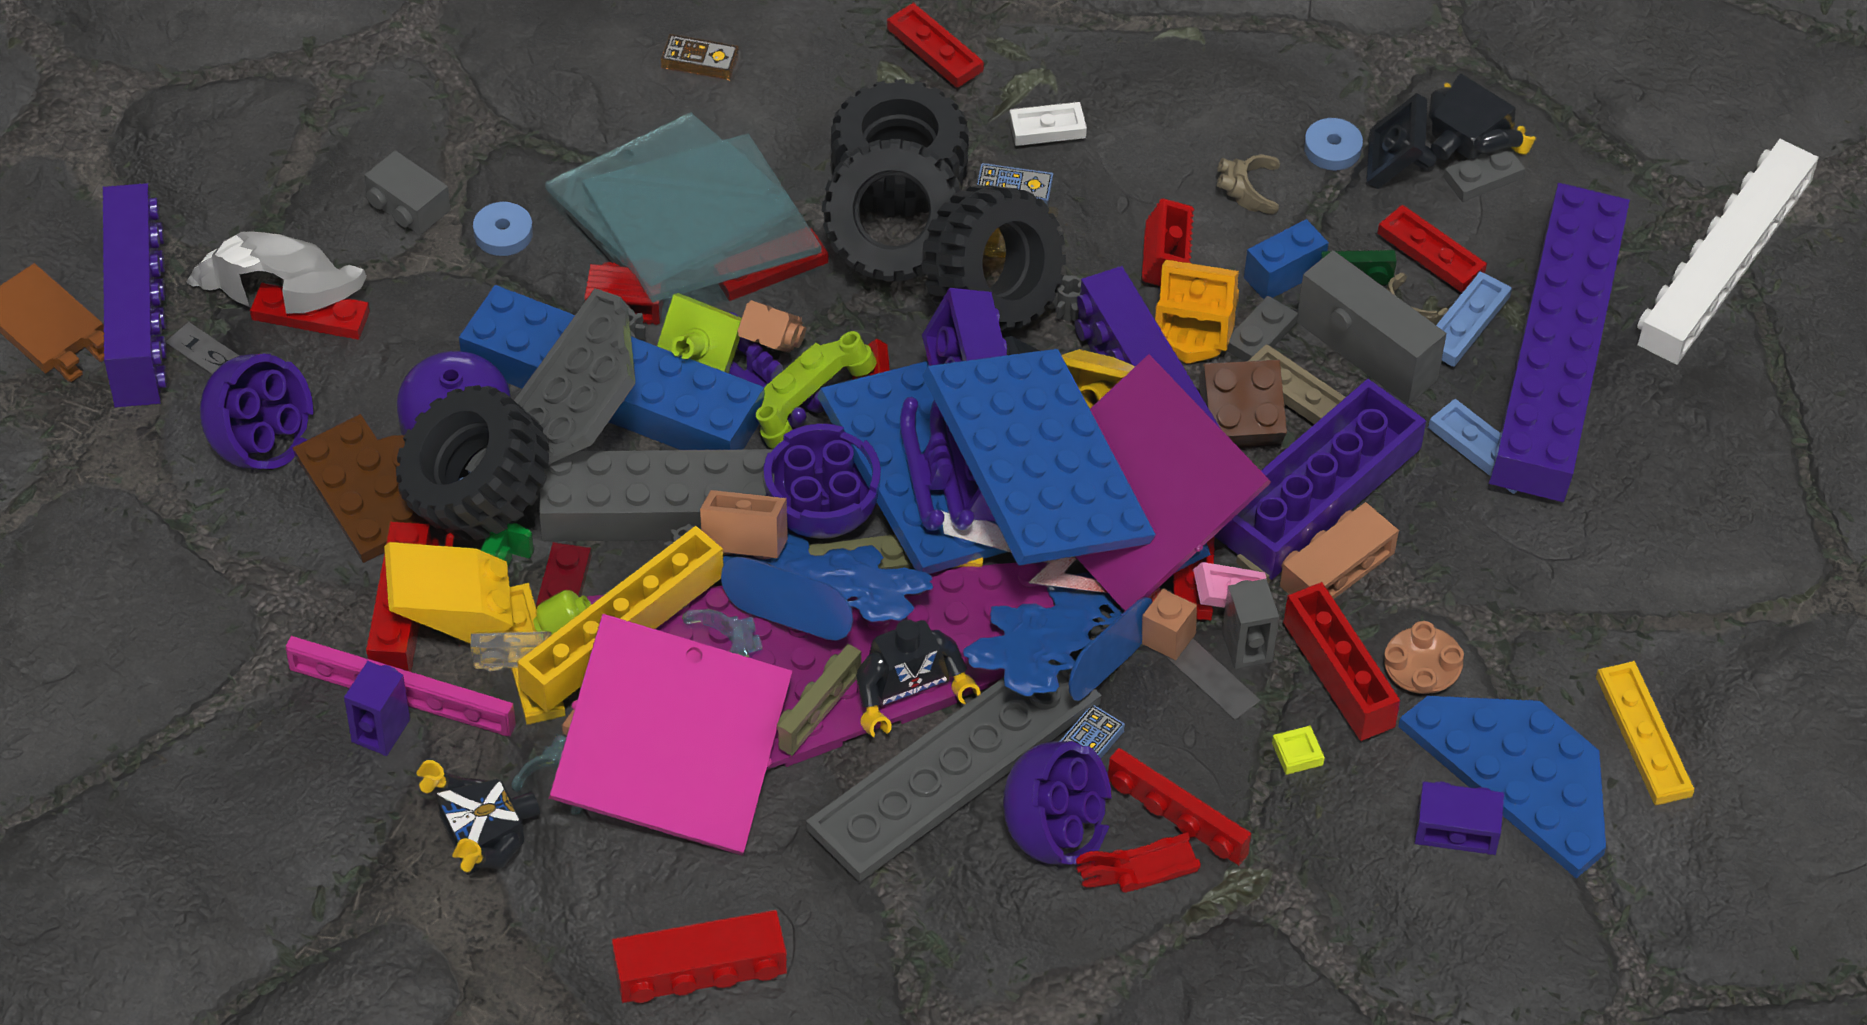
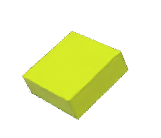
M1311 725L1273 735L1272 744L1286 775L1324 764L1325 757Z

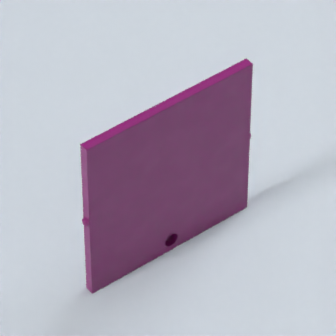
M1150 354L1093 405L1090 411L1156 535L1150 544L1075 556L1124 611L1142 597L1148 598L1196 552H1200L1213 536L1272 483Z

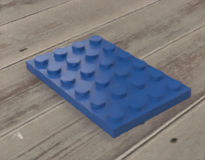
M1058 349L931 365L926 368L922 376L1018 566L1151 543L1156 534Z
M928 361L820 388L817 398L832 424L844 427V432L857 437L862 442L867 440L875 450L881 468L877 503L915 570L931 574L963 565L982 557L984 559L1008 552L944 534L943 524L938 530H927L921 522L901 436L900 415L904 400L907 397L916 398L918 401L915 419L916 432L921 454H924L931 437L930 410L934 401L922 376L929 366ZM851 444L854 451L853 461L870 489L872 481L870 464L864 454L855 445ZM930 490L934 510L938 509L949 513L944 490ZM989 521L991 523L998 525L996 521Z

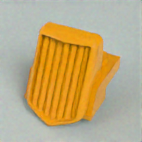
M1165 260L1163 263L1160 300L1156 304L1155 321L1178 359L1185 364L1215 358L1222 350L1227 351L1234 329L1235 312L1239 299V289L1237 288L1239 271Z

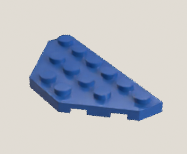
M1426 696L1400 718L1398 727L1469 788L1484 787L1492 791L1504 792L1502 816L1576 879L1604 856L1606 837L1600 751L1541 701Z

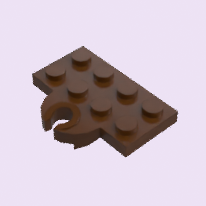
M359 414L292 448L301 467L357 555L365 563L385 552L384 546L387 542L390 521L419 524L429 523L407 506L398 489L399 483L396 479V467L400 466V463L397 462L399 448L404 447L405 441L403 437L405 435H391L378 440L363 416Z

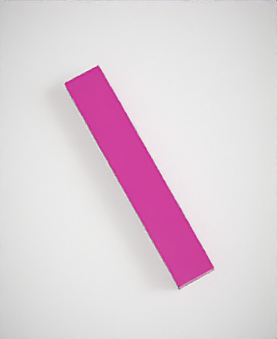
M294 636L290 637L285 646L290 670L347 688L351 687L367 661L380 666L386 665ZM393 667L404 675L408 706L501 735L511 736L516 726L513 703Z

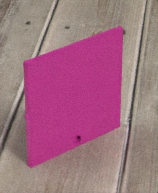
M602 614L578 699L572 703L574 713L549 799L743 855L766 768L772 763L769 757L792 670Z

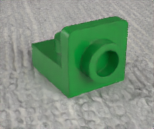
M510 523L507 524L508 529L501 533L495 534L491 532L490 537L486 538L481 548V551L507 561L509 566L512 554L528 559L531 558L534 552L532 532L521 525Z

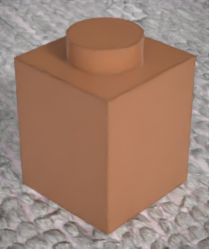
M1162 589L1142 615V644L1177 660L1196 634L1197 605Z

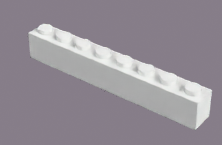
M1782 139L1778 140L1771 151L1765 149L1757 163L1755 173L1749 171L1741 184L1740 193L1738 195L1733 193L1729 197L1723 210V216L1721 218L1715 216L1707 230L1705 240H1697L1691 250L1688 263L1681 262L1673 275V283L1670 287L1667 285L1662 287L1655 300L1653 310L1647 308L1642 314L1637 328L1641 330L1639 346L1678 365L1812 182L1819 157Z

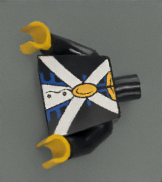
M433 760L423 762L416 772L418 776L424 777L419 783L422 792L430 793L435 787L438 791L436 799L439 817L455 848L452 857L460 859V867L467 875L481 868H503L524 843L521 821L540 814L538 802L532 791L511 799L503 782L499 779L488 781L456 776L444 772L442 766Z

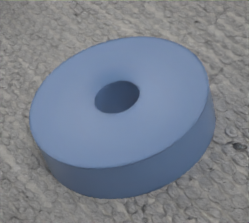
M1325 118L1316 121L1308 128L1305 136L1304 151L1307 158L1320 168L1343 170L1353 166L1359 160L1363 138L1361 132L1352 123L1339 118Z
M496 202L487 205L476 214L473 221L474 238L477 245L483 251L492 255L508 256L516 254L528 246L533 236L530 214L522 206L515 203Z

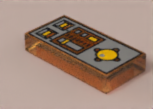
M670 34L661 57V68L730 80L739 55L738 46Z

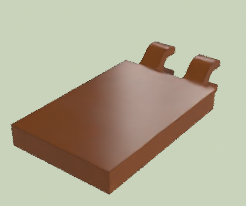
M35 263L0 285V333L45 374L51 369L56 368L67 381L72 382L83 373L76 366L80 361L75 353L84 347L98 361L102 362L104 360L103 323Z

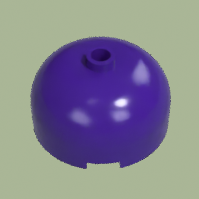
M447 351L423 359L408 372L399 388L397 414L401 434L405 435L408 429L412 430L417 423L415 418L421 412L425 413L431 408L430 403L437 398H446L447 392L455 389L464 391L467 386H491L501 392H505L511 398L509 386L504 376L491 362L469 352ZM476 453L470 457L469 461H471Z
M271 354L241 355L223 363L207 381L200 401L201 426L210 446L227 462L249 469L278 468L288 464L295 457L292 447L307 440L302 438L301 435L307 428L308 415H313L312 396L304 376L292 362H285ZM295 433L292 445L283 454L271 459L258 461L248 457V453H265L269 451L274 444L275 434Z
M810 424L798 427L784 434V440L766 456L764 463V488L766 496L787 498V528L789 530L815 539L839 537L858 528L873 512L880 487V462L875 450L867 440L862 442L857 437L844 432V427ZM851 444L855 445L864 454L872 470L870 489L853 461L854 451Z
M1073 741L1046 742L1026 751L1012 767L1003 795L1006 825L1019 848L1030 857L1048 864H1077L1075 859L1080 855L1090 851H1099L1109 829L1108 825L1101 824L1105 815V799H1112L1110 782L1105 766L1099 755L1090 746H1082ZM1095 823L1093 837L1084 847L1074 852L1063 854L1064 851L1060 848H1075L1080 845L1083 838L1082 824Z

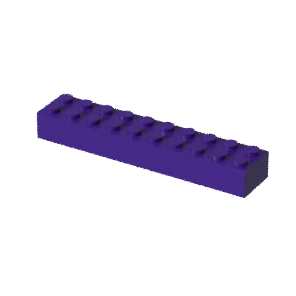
M1558 182L1548 216L1489 484L1560 502L1565 501L1575 468L1628 212L1629 199Z

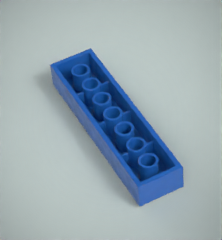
M495 285L459 336L460 351L473 353L485 358L502 373L508 384L523 389L575 315ZM631 337L636 384L611 417L609 423L679 450H743L759 425L756 411L763 403V386L692 359H681L682 356L677 357L671 351Z

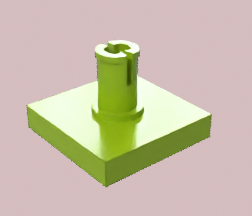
M676 293L673 294L657 346L671 351L677 357L682 356L681 359H692L729 374L740 340L737 331L742 318Z

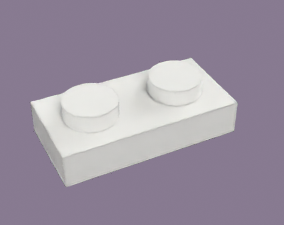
M1080 102L1009 110V122L1015 146L1086 138L1087 128Z

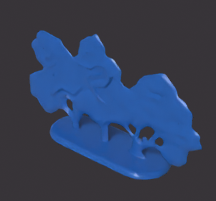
M791 530L787 531L788 539L778 558L758 559L752 555H723L721 572L723 589L729 600L737 608L749 614L829 640L845 638L850 632L853 623L851 608L859 609L863 618L871 622L889 619L903 620L915 609L904 595L917 594L933 588V584L930 582L932 577L926 572L905 567L879 569L878 565L884 557L873 545L857 547L855 550L832 549L824 555L814 556L810 555L808 541ZM850 597H857V600L847 601Z
M1090 572L1071 574L1095 579ZM1049 586L1047 591L1055 602V606L1051 608H1044L1036 603L1022 604L1018 608L992 606L990 613L991 623L1004 630V636L979 638L965 647L963 654L964 657L969 658L971 667L985 669L1003 668L1005 670V686L1025 696H1031L1034 693L1056 692L1059 687L1056 676L1058 672L1071 670L1069 693L1073 700L1080 701L1142 644V615L1153 601L1151 598L1142 597L1123 613L1122 607L1120 609L1115 607L1114 602L1116 601L1109 593ZM1101 605H1108L1114 613L1109 615L1112 616L1111 618L1102 615L1099 609ZM1095 618H1102V619L1105 620V621H1104V622H1094L1093 619H1095ZM1109 625L1095 639L1089 638L1088 632L1093 627ZM1083 649L1076 661L1070 656L1071 652ZM1055 660L1062 664L1051 665L1048 661Z

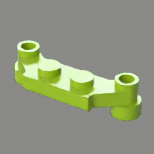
M847 332L840 340L823 345L814 343L764 387L763 403L756 411V418L761 426V436L769 448L774 449L784 440V434L793 430L787 419L792 410L801 405L843 367L846 366L849 373L853 376H864L875 368L877 363L875 355L870 346L864 344L858 332Z

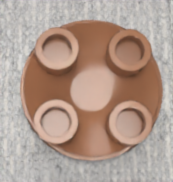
M1419 621L1412 628L1403 630L1395 635L1388 643L1384 653V665L1389 677L1403 689L1414 693L1430 694L1442 691L1450 687L1459 678L1463 669V649L1454 638L1446 632L1436 629L1428 621Z

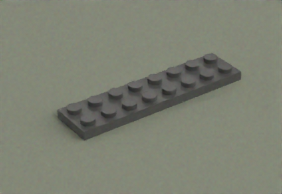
M1055 660L1048 661L1051 665L1062 664ZM1071 670L1058 672L1056 676L1059 687L1056 692L1034 693L1031 696L1022 695L1006 687L1003 677L806 821V830L861 882L1010 772L1016 761L1026 751L1039 744L1052 741L1075 724L1086 710L1093 705L1098 707L1101 704L1102 695L1094 689L1082 700H1073L1069 693Z

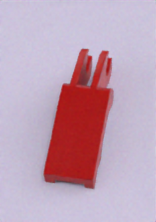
M1188 832L1175 837L1162 838L1149 845L1130 850H1115L1111 853L1090 851L1075 859L1077 864L1085 863L1076 867L1077 871L1081 873L1082 879L1089 878L1082 881L1083 887L1091 888L1119 883L1122 892L1125 893L1197 872L1201 863L1199 858L1196 859L1189 842L1190 836Z

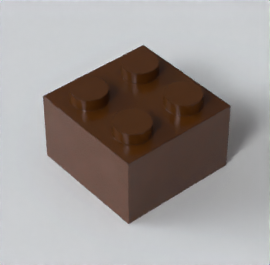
M1280 360L1204 364L1199 376L1200 394L1221 430L1239 448L1281 445L1287 434Z

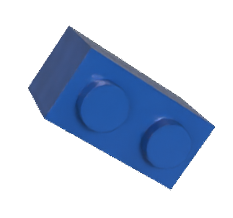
M1305 219L1247 249L1244 279L1263 300L1267 296L1274 298L1302 283L1303 274L1320 261L1321 251H1328L1329 242Z

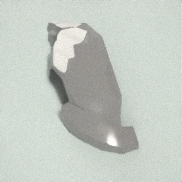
M240 232L224 240L219 248L208 253L202 262L193 269L192 274L187 279V283L191 286H200L203 290L221 288L235 301L249 306L240 274L266 271L284 279L282 290L286 313H306L344 300L361 289L367 276L364 269L352 265H345L340 270L337 269L315 244L281 234Z

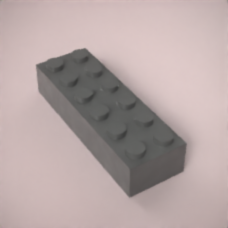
M773 449L577 451L549 464V468L544 469L546 481L543 488L540 489L542 541L671 540L672 529L678 530L690 524L691 526H697L701 530L700 508L710 490L766 496L764 488V463L767 454L771 453Z

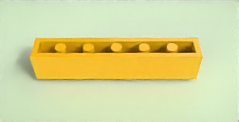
M694 526L518 660L520 689L544 711H550L581 687L602 614L656 629L721 579L723 548L697 526Z

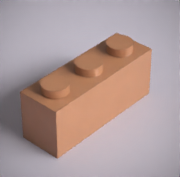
M1366 502L1354 511L1348 510L1340 517L1337 524L1327 531L1322 530L1312 538L1309 545L1299 552L1293 551L1285 558L1281 566L1280 587L1290 595L1323 582L1333 599H1335L1395 553L1399 530Z

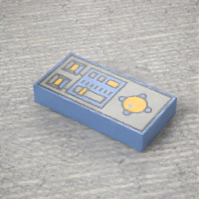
M981 163L977 185L1026 190L1033 193L1036 198L1042 199L1048 205L1053 173Z
M1093 705L1085 711L1060 741H1073L1082 746H1090L1101 759L1123 734L1125 724Z

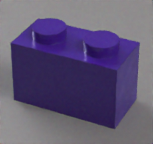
M367 661L344 696L351 742L388 756L410 721L404 675L391 666H380Z
M1423 781L1418 802L1415 844L1496 855L1501 836L1504 792L1492 791L1484 787L1468 788L1453 786L1446 782L1431 783Z

